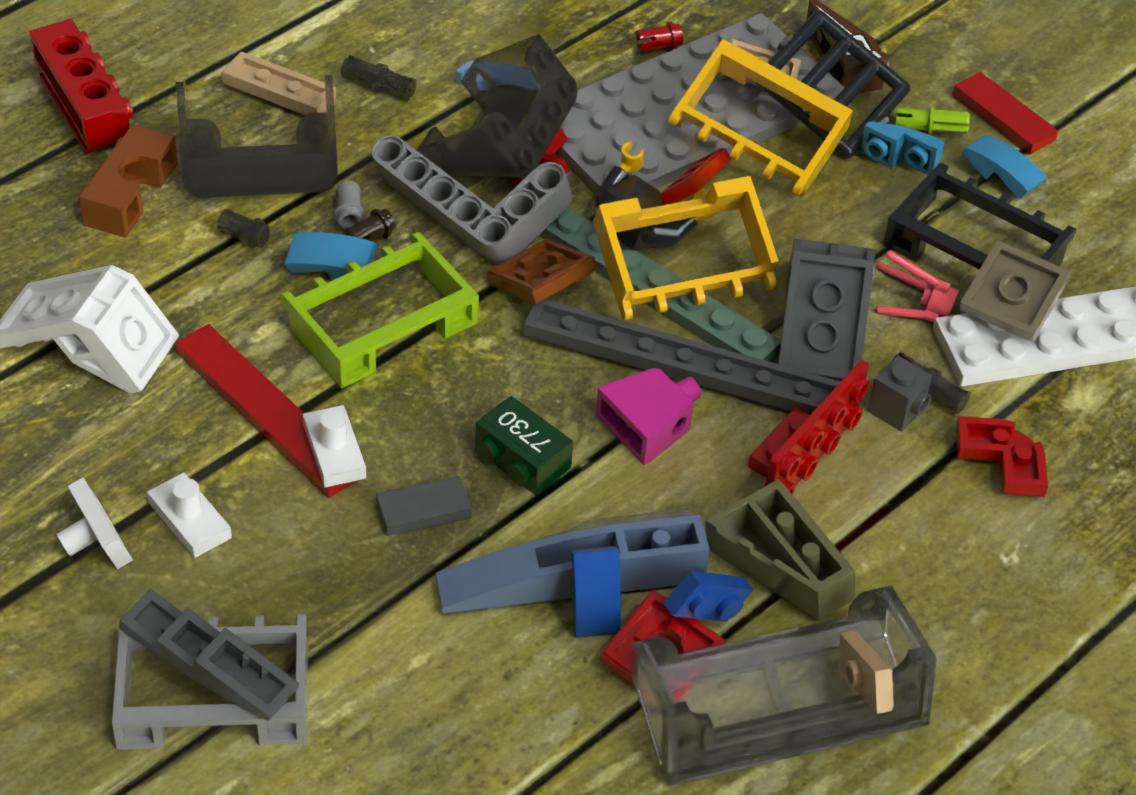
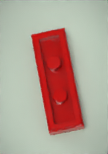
M978 72L954 86L953 96L1029 154L1056 140L1058 130L982 72Z
M721 147L697 160L661 192L660 198L664 205L677 203L699 191L732 159L729 157L730 155L726 148Z

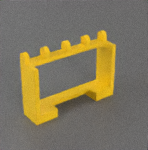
M722 39L671 113L668 123L679 127L685 121L695 124L701 128L697 136L698 140L704 143L710 134L734 146L730 153V158L737 161L743 152L767 165L762 176L770 179L777 170L795 182L792 193L804 197L848 130L853 110ZM719 72L743 85L749 79L811 112L809 122L829 132L805 170L694 109Z
M751 176L715 182L712 184L707 197L641 209L638 198H632L598 206L593 225L623 320L633 318L631 307L633 305L654 302L657 313L667 312L668 309L667 298L691 294L697 306L705 304L704 291L729 286L733 298L743 296L741 283L761 279L767 291L777 288L773 271L779 260ZM739 209L758 265L757 267L634 291L616 235L617 232Z

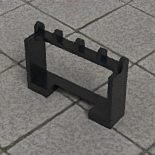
M941 162L888 217L883 246L917 262L924 254L927 243L977 269L981 268L988 256L987 254L917 220L936 199L937 190H944L1049 242L1051 246L1042 255L1041 259L1060 266L1063 262L1067 245L1076 233V228L1070 225L1063 231L1045 222L1046 214L1039 210L1032 216L1010 205L1012 197L1005 193L998 199L977 189L978 180L972 177L963 182L947 174L948 166Z

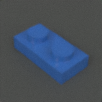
M689 571L663 604L672 616L727 622L741 611L743 602L753 591V588L744 577Z

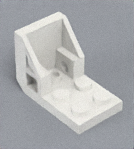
M113 265L27 283L0 319V349L11 346L21 347L27 343L42 340L44 342L54 340L72 363L128 393L141 392L179 337L177 331L135 276Z

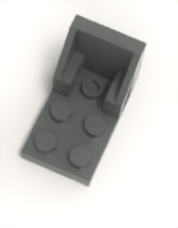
M794 239L788 270L786 308L779 365L842 381L862 359L875 249Z

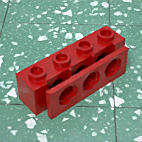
M72 18L30 30L34 61L40 71H42L39 73L40 80L85 155L115 146L117 140L120 137H124L129 130V119L133 118V110L126 96L121 98L114 76L106 74L100 54L92 52L87 33L85 31L80 32Z

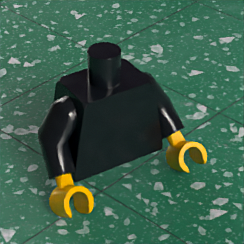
M629 141L623 144L620 166H614L600 185L595 199L596 209L601 204L638 198L641 209L664 205L660 198L661 192L638 176H630L628 174L629 172H636L642 169L644 148H642L638 155L631 156L632 142ZM701 188L692 195V200L707 197V190ZM715 213L617 232L616 235L620 242L635 250L655 247L669 248L676 245L697 225L696 220L698 218L702 220L710 219Z

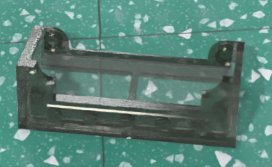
M892 585L862 592L850 604L848 617L682 654H678L674 642L665 637H656L632 643V678L659 768L667 787L927 726L930 723L937 657ZM855 630L891 667L893 711L876 714L854 688L851 689L841 671L839 633Z

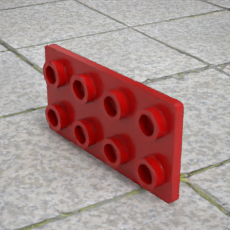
M861 359L811 415L795 407L750 455L748 467L766 477L765 486L780 479L793 495L797 483L801 479L807 481L812 476L823 454L830 455L835 450L840 441L841 434L846 429L851 431L856 427L863 414L860 403L870 384L866 380L869 368L868 362Z

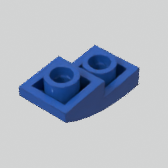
M616 546L571 550L574 591H571L575 637L618 633L621 623L619 549Z

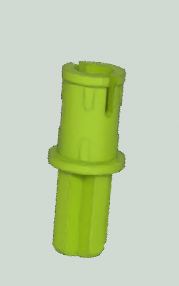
M932 105L931 109L897 106L896 125L914 130L929 131L928 135H932V131L966 134L969 130L970 114L961 111L935 110V106Z

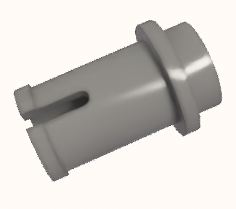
M344 181L338 184L335 191L337 207L334 211V218L342 228L346 229L364 220L365 210L361 206V190L357 183Z

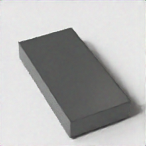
M460 476L376 494L377 507L387 536L471 518V505Z

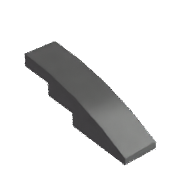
M151 588L120 619L119 629L156 656L204 687L267 721L274 716L299 687V683L226 627L219 632L188 607L184 612H181Z

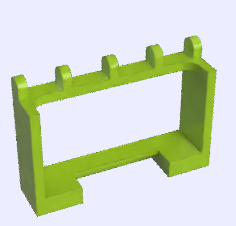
M420 232L411 234L410 241L412 244L398 251H394L389 245L381 248L380 255L382 258L363 267H360L356 261L346 264L347 274L328 283L320 276L311 281L313 289L302 295L294 297L290 291L280 294L281 302L289 312L291 331L341 389L376 373L377 349L436 321V330L446 339L478 324L479 295ZM416 260H419V270L444 296V298L340 347L332 341L307 312L313 307Z

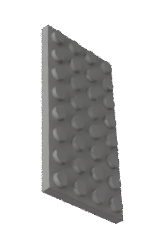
M760 13L526 111V123L532 127L536 122L564 130L568 141L555 153L560 158L566 160L567 165L596 195L600 185L612 168L620 166L622 146L629 141L632 142L631 156L638 155L642 148H644V163L642 169L636 172H629L628 174L630 176H638L656 189L677 179L694 162L719 148H726L729 155L734 146L712 134L703 143L697 139L701 128L689 121H685L681 127L668 123L671 113L722 39L730 42L732 38L778 52L777 47L787 35ZM801 48L793 56V58L801 60L797 80L801 81L817 64ZM721 72L716 75L694 107L695 110L756 144L803 124L759 86L750 83L743 85L728 76L721 75ZM827 73L814 89L834 100L845 87Z

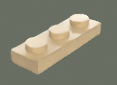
M242 51L221 72L223 84L317 120L336 99L335 86Z

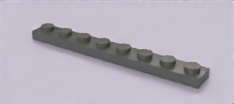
M547 299L533 305L524 323V336L644 370L658 368L667 376L680 380L690 376L698 385L789 411L797 407L810 415L840 383V381Z

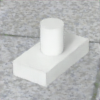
M344 405L304 413L303 426L324 488L366 479V465Z
M185 473L147 491L150 506L194 558L232 538L229 524L200 492L198 483L193 479H189Z
M81 478L69 485L68 488L85 516L57 533L60 542L71 557L99 540L102 548L117 569L133 561L101 503L85 479Z

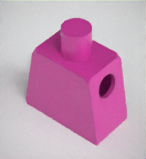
M651 368L599 387L596 416L643 465H646L689 431L693 412L692 402L700 399L701 390L698 383L690 376L674 383L661 369Z

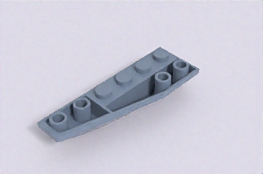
M685 508L601 518L436 572V582L442 613L572 598L571 591H574L571 550L616 546L619 549L621 592L676 586L689 571L707 572L710 548L701 516Z

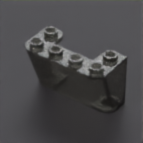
M540 34L476 58L461 80V83L482 108L470 129L446 138L437 127H433L429 130L417 151L450 176L526 178L539 165L574 105L578 92L577 83ZM477 74H480L486 82L485 92H482L477 85Z

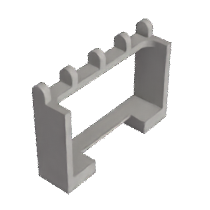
M306 613L297 614L296 625L265 626V615H255V626L226 627L248 645L290 644L296 647V681L299 683V687L296 689L295 702H285L269 721L236 704L129 707L133 664L132 652L138 648L146 647L119 629L112 727L117 750L165 748V727L257 724L259 745L307 744L308 647ZM209 616L208 623L221 632L225 627H219V616Z

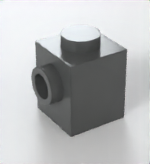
M897 355L874 378L868 412L902 432L928 407L932 397L928 393L932 375Z

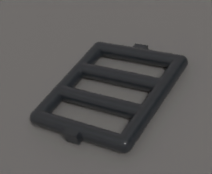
M817 10L792 37L788 34L777 47L779 51L768 61V64L781 70L820 28L835 40L836 43L801 80L802 83L814 89L848 51L864 66L836 96L835 101L847 107L875 75L892 88L849 139L845 140L842 137L834 149L842 157L848 159L862 146L865 125L868 122L888 123L890 120L888 116L910 92V85L825 12ZM756 83L823 141L826 139L829 132L809 122L811 112Z

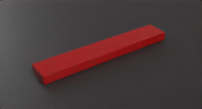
M210 324L175 342L176 353L328 498L355 482L352 481L324 488L303 426L304 412Z

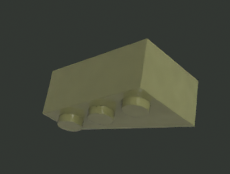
M780 479L705 520L707 541L711 552L816 620H821L855 600V570Z

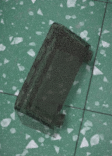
M324 74L326 112L310 113L300 120L297 126V144L221 148V135L215 123L204 118L189 119L186 81H177L176 92L182 179L186 190L195 197L210 198L322 192L330 189L338 177L332 74Z

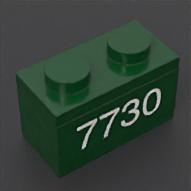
M513 396L508 397L476 422L475 450L484 461L496 465L508 474L509 478L516 485L525 487L535 496L571 469L573 440Z

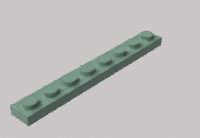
M566 208L539 236L595 257L597 266L595 272L610 281L593 223L572 209ZM619 241L634 291L685 282L684 279L644 254L629 248ZM704 293L705 304L697 306L691 294L666 299L668 309L667 312L661 314L711 346L769 362L780 353V339ZM654 302L645 303L656 310Z

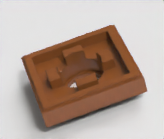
M544 239L486 272L489 285L537 304L597 270L595 257L549 239Z

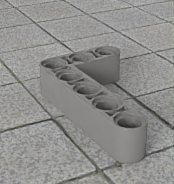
M395 135L381 137L375 142L371 151L377 168L386 183L494 265H499L521 253L568 208L573 198L566 173L562 166L555 162H546L536 167L498 205L492 208Z

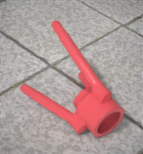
M887 251L886 257L920 279L882 262L876 264L877 269L924 291L920 305L927 307L926 310L878 306L876 308L877 313L924 319L932 323L939 316L951 315L960 290L950 287V283L934 277L892 251Z

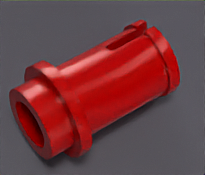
M670 21L666 23V26L637 30L636 41L651 39V41L637 44L640 53H645L646 51L668 47L671 50L676 49L678 45L683 44V33L680 24H673Z

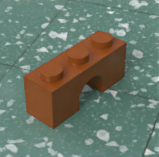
M132 124L124 137H120L117 140L115 148L107 160L100 163L96 175L90 183L84 186L79 193L78 207L81 208L83 226L126 238L143 214L140 184L161 188L178 164L175 136Z

